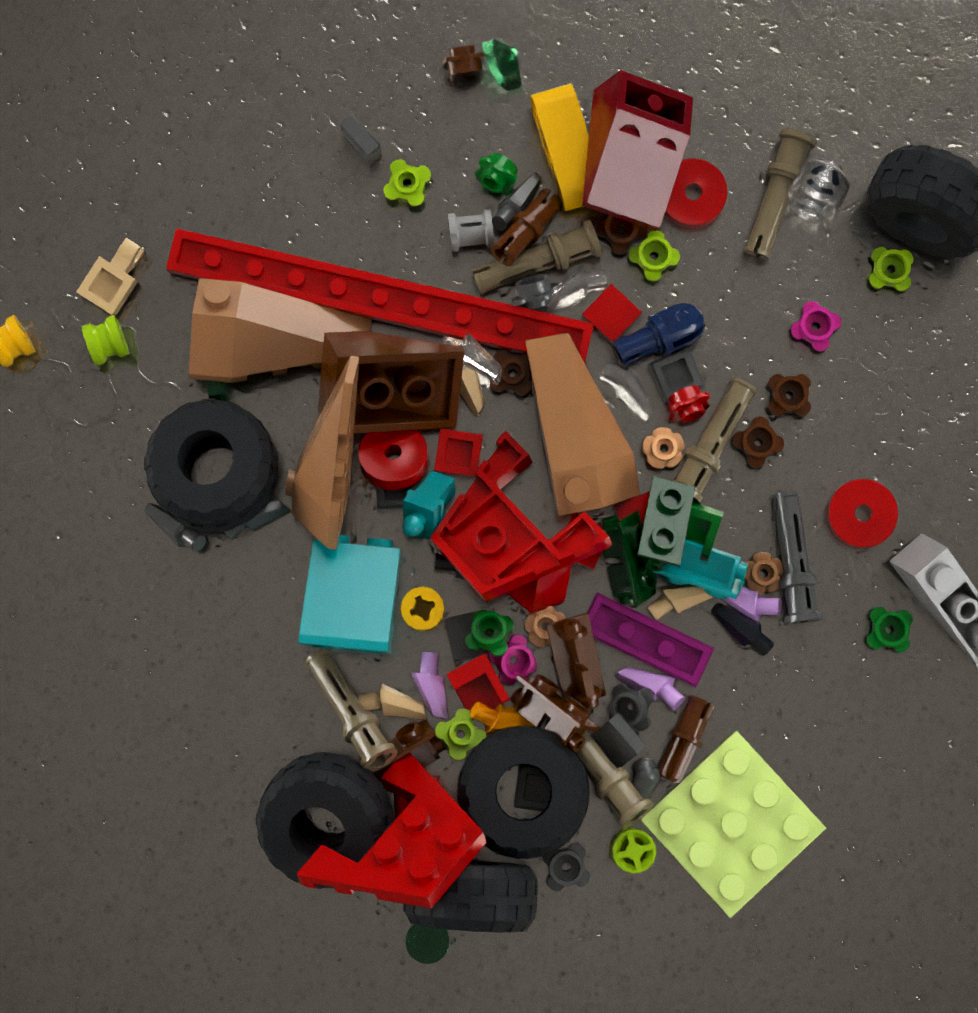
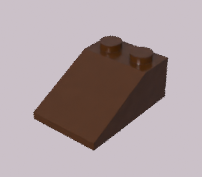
M370 331L324 333L318 411L321 414L350 356H358L359 370L354 433L455 428L465 350L460 346Z

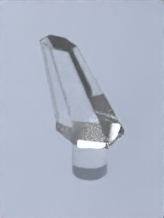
M580 266L559 284V290L552 293L551 302L546 305V311L549 312L580 298L588 297V289L608 287L606 270L585 273V268Z
M467 333L463 340L448 336L443 337L442 344L463 347L465 350L463 366L497 383L501 382V366L470 334Z
M608 361L601 373V377L619 386L616 393L628 402L643 418L649 421L654 405L634 367L630 366L626 371Z

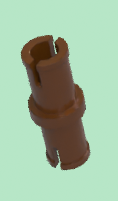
M542 189L524 211H519L512 217L511 226L490 248L496 260L500 261L506 254L507 257L503 260V264L511 266L530 242L534 243L540 239L544 226L563 207V203L556 193L547 201L546 198L550 195L551 190Z

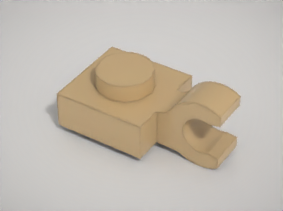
M125 238L110 263L102 257H98L76 292L109 314L117 315L138 283L128 273L140 262L145 250L133 241Z

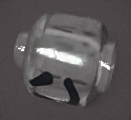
M829 158L807 160L802 164L800 173L792 181L788 190L791 211L797 218L807 223L819 224L821 221L831 220L838 214L848 194L850 185L847 176L842 172V167L836 161Z

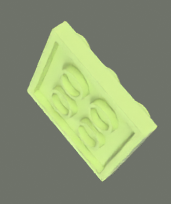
M734 731L640 819L730 918L826 829L821 821L738 731Z

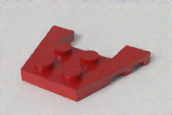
M507 431L502 433L496 441L497 449L488 461L483 460L476 470L477 478L466 494L458 496L430 537L434 546L485 602L608 549L613 545L608 534L585 511L553 538L548 540L500 490L533 463L530 455Z
M409 752L395 761L381 777L384 788L410 801L408 806L359 862H355L321 845L296 873L301 885L314 889L317 884L332 886L336 892L352 895L354 891L375 894L378 900L432 909L487 842L481 828Z

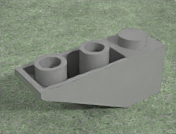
M921 533L892 558L890 563L914 596L978 667V591L949 549Z

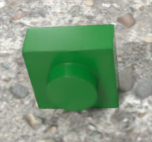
M692 502L686 540L704 545L702 551L704 555H710L724 512Z

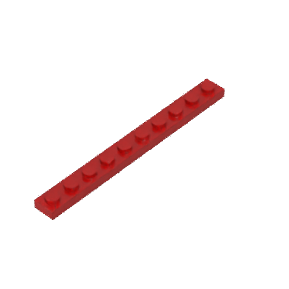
M178 228L175 230L166 266L168 273L198 280L199 278L243 282L364 318L521 354H527L525 340L568 333L584 363L594 323Z

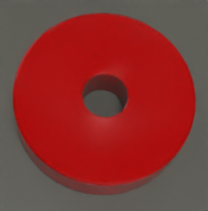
M698 158L682 160L664 215L672 223L688 229L701 228L712 223L722 212L727 200V184L723 174L716 166L706 160ZM694 187L699 190L700 197L696 200H691L686 196L685 190Z
M418 430L369 432L363 437L359 445L358 456L361 472L366 480L378 488L385 490L405 489L418 482L426 472L428 466L427 444ZM392 453L400 455L396 459L387 458V456Z
M870 479L852 480L837 489L830 498L826 513L827 523L835 538L844 545L855 549L871 548L884 542L894 531L898 520L897 503L892 493L881 483ZM862 506L869 511V519L866 522L859 521L856 518L855 510L857 507Z

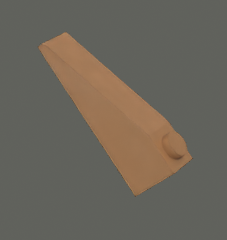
M199 278L192 312L189 379L235 383L246 381L247 375L272 371L273 376L287 373V368L310 364L315 368H321L324 333L371 332L372 320L243 282Z
M563 333L525 340L554 505L558 515L599 509L639 496L640 489L633 451L570 335Z
M350 356L300 453L296 471L288 470L285 486V496H292L291 514L324 546L337 550L350 492L359 370L358 356Z

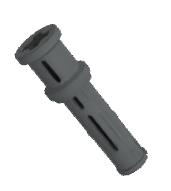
M799 491L781 492L772 495L784 575L780 576V581L778 582L779 588L784 589L788 614L784 617L785 625L823 620L822 612L817 610L814 589L818 579L814 572H810Z

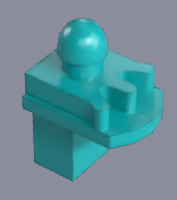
M432 470L416 491L411 489L407 491L406 497L403 499L404 521L402 523V530L404 534L430 539L444 518L445 506L455 495V478Z

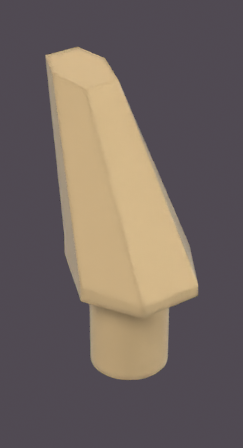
M472 356L467 359L464 358L460 394L473 415H475L483 408L484 397L475 359Z
M692 584L661 586L659 589L663 595L646 608L654 619L658 620L672 609L679 614L683 610L706 601L713 596L707 594L704 588Z
M380 684V692L359 694V701L365 711L382 709L383 716L427 720L424 703L387 685Z

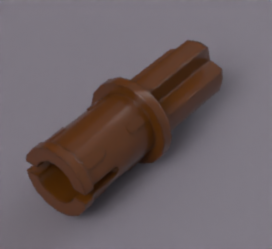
M689 695L676 730H671L669 733L673 737L659 767L661 777L674 783H680L683 780L696 747L701 748L703 745L700 739L712 711L715 709V705L707 704L706 700Z

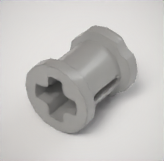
M485 209L483 214L456 217L455 213L448 214L452 252L459 251L460 247L486 244L488 248H491L494 243L490 209Z

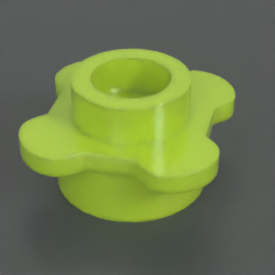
M402 159L393 161L390 165L392 173L390 181L383 189L384 195L389 200L397 199L400 202L409 203L413 207L421 205L425 199L423 194L425 183L431 179L430 170L424 165L419 167L407 165ZM406 179L411 181V185L408 187L403 185Z
M651 231L640 246H633L630 249L629 259L632 263H637L644 270V276L647 280L654 282L661 278L662 272L665 269L678 264L680 254L677 249H672L670 243L664 239L662 232ZM656 252L658 258L656 260L651 259V253Z
M884 247L876 248L871 254V259L874 262L873 273L869 276L871 286L876 289H880L883 286L895 287L899 292L907 290L912 282L908 276L911 271V264L914 261L912 253L905 249L900 251L896 249L887 250ZM888 266H894L895 272H888Z
M458 709L451 720L439 722L435 727L436 738L441 740L444 748L449 751L448 754L453 760L459 761L464 759L470 749L476 747L486 738L485 731L478 729L470 717L471 711L468 709ZM457 731H463L464 738H458Z

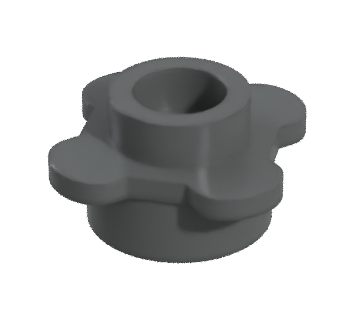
M536 274L525 277L516 282L518 296L512 299L513 305L525 303L528 309L545 306L551 302L552 293L560 289L559 284L550 283L548 274Z
M623 683L615 686L612 691L614 698L610 704L609 718L618 713L630 727L634 726L638 731L647 729L651 724L648 714L649 706L654 702L653 693L647 688H643L640 691L629 689ZM629 703L635 706L634 711L629 710Z
M574 843L568 849L556 850L543 856V861L548 865L550 876L547 879V884L550 889L561 891L564 886L575 884L578 887H583L589 882L590 874L585 870L583 862L586 852L580 844ZM564 863H568L571 866L567 872L562 869Z

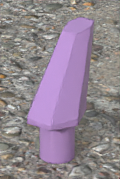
M744 586L737 599L731 597L722 599L745 616L757 622L761 615L780 616L782 610L781 598L761 597L758 591H752Z
M422 652L420 673H412V677L431 716L448 720L444 676L437 675L439 653Z
M632 667L622 668L616 674L615 678L635 690L649 689L653 693L654 701L661 699L673 710H677L685 701V697L673 687L675 678L672 676Z

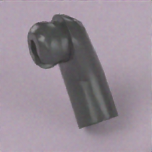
M642 758L633 764L635 776L631 783L644 799H650L660 783L661 775L652 759ZM608 804L610 813H615L612 807Z

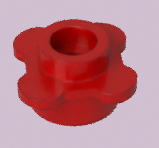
M693 385L672 394L668 398L669 410L671 412L669 416L670 421L690 423L701 418L706 413L705 410L710 406L707 401L710 399L709 393L701 392L699 386Z

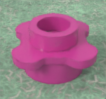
M809 301L802 308L803 315L799 322H795L791 326V334L797 340L804 339L811 343L815 351H824L830 345L829 338L833 331L841 327V318L838 314L831 313L828 309L820 307L819 303ZM815 322L820 325V329L814 330L812 328V324Z
M519 634L510 637L509 642L506 643L508 649L504 655L495 657L490 651L488 653L489 661L495 664L499 671L498 678L500 682L507 686L513 685L516 682L517 675L528 676L533 673L538 664L531 650L526 647L527 639ZM512 656L516 657L514 664H511L509 661Z

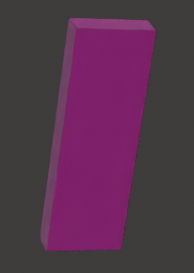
M596 592L587 611L594 640L694 688L697 687L715 649L714 647Z

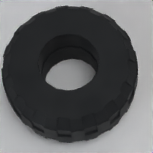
M905 145L888 153L878 166L866 193L871 217L875 219V223L881 229L888 232V235L903 242L906 246L932 256L955 259L956 257L964 258L977 252L978 168L963 157H958L949 151L933 148L928 145Z
M202 399L180 406L159 423L147 444L144 470L147 476L146 482L153 497L171 518L183 526L191 527L196 531L208 533L212 531L224 532L246 524L255 518V515L263 507L265 508L277 484L278 457L270 434L250 411L228 400ZM217 447L233 451L234 460L231 469L224 478L213 484L206 485L191 482L190 472L193 463L201 453L210 448Z
M515 726L494 732L483 739L471 751L460 772L457 797L459 806L484 832L487 842L484 845L485 847L502 856L515 859H531L556 851L575 835L587 813L590 787L587 772L580 757L567 745L563 746L561 740L555 734L538 727ZM516 765H529L538 768L546 776L550 784L551 796L547 807L541 814L531 819L520 820L509 816L501 809L497 801L496 787L499 778L506 770Z
M314 752V754L302 755L293 759L287 766L282 767L268 784L256 813L257 838L261 849L263 848L272 865L284 873L287 878L298 883L299 879L296 873L321 845L355 862H359L391 825L393 817L392 805L389 802L387 791L383 784L373 775L370 769L360 766V763L342 754ZM317 807L332 812L341 821L345 831L341 833H326L317 829L309 821L305 809ZM317 884L316 888L318 889L334 888L332 886Z
M472 860L432 909L403 904V911L406 913L410 923L417 926L472 932H524L536 916L538 879H536L531 867L526 865Z

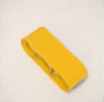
M570 83L530 95L535 121L558 196L563 203L562 208L564 212L583 207L589 134L573 85Z

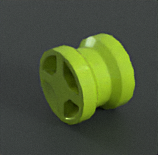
M115 314L106 317L104 323L99 325L88 323L82 326L87 348L96 366L105 364L109 357L116 355L122 358L130 354L124 333Z
M628 827L617 831L611 838L609 853L612 861L623 871L641 873L654 863L656 845L652 837L646 832L634 827Z

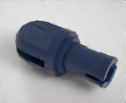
M681 303L673 305L648 316L646 327L612 341L615 353L623 366L656 351L663 353L665 356L694 343L702 336L705 329L704 317L701 310L693 304Z

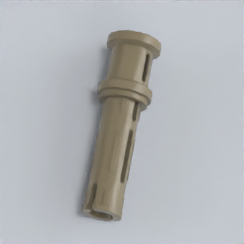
M782 128L779 137L782 141L775 161L770 162L767 168V175L771 178L749 240L743 250L753 257L759 254V258L763 260L770 259V253L794 186H799L800 182H803L805 174L802 170L809 150L814 149L817 140L811 135L790 128Z
M589 219L583 221V226L561 235H558L556 232L549 234V237H546V242L523 250L511 266L503 264V260L506 258L503 257L500 261L496 260L486 265L474 267L471 271L479 293L482 295L495 288L532 276L538 272L556 267L557 270H565L569 268V263L590 255H594L597 258L603 254L597 234Z
M737 377L731 379L726 393L713 413L697 445H692L686 449L684 453L686 460L675 480H671L694 486L693 502L702 503L703 496L701 494L712 474L718 473L721 468L719 457L753 395L757 392V389L752 384Z
M324 648L312 653L306 659L305 664L310 669L325 697L343 724L341 731L344 740L347 743L353 744L362 759L360 766L370 769L372 772L382 769L394 760L398 750L393 743L386 741L379 730L380 721L377 716L370 711H365L350 684L332 658L329 649Z
M550 717L547 719V721H546V723H545L546 725H547L548 722L550 721V719H551ZM585 730L582 735L585 738V743L576 753L583 762L587 774L596 785L594 788L596 796L600 800L605 799L620 817V826L626 829L644 817L654 804L649 798L644 799L629 781L630 774L627 770L621 767L616 768Z

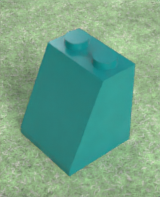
M340 535L337 550L328 549L320 541L313 540L298 643L305 647L391 655L401 550L399 548H392V540L367 538V545L349 544L350 536Z

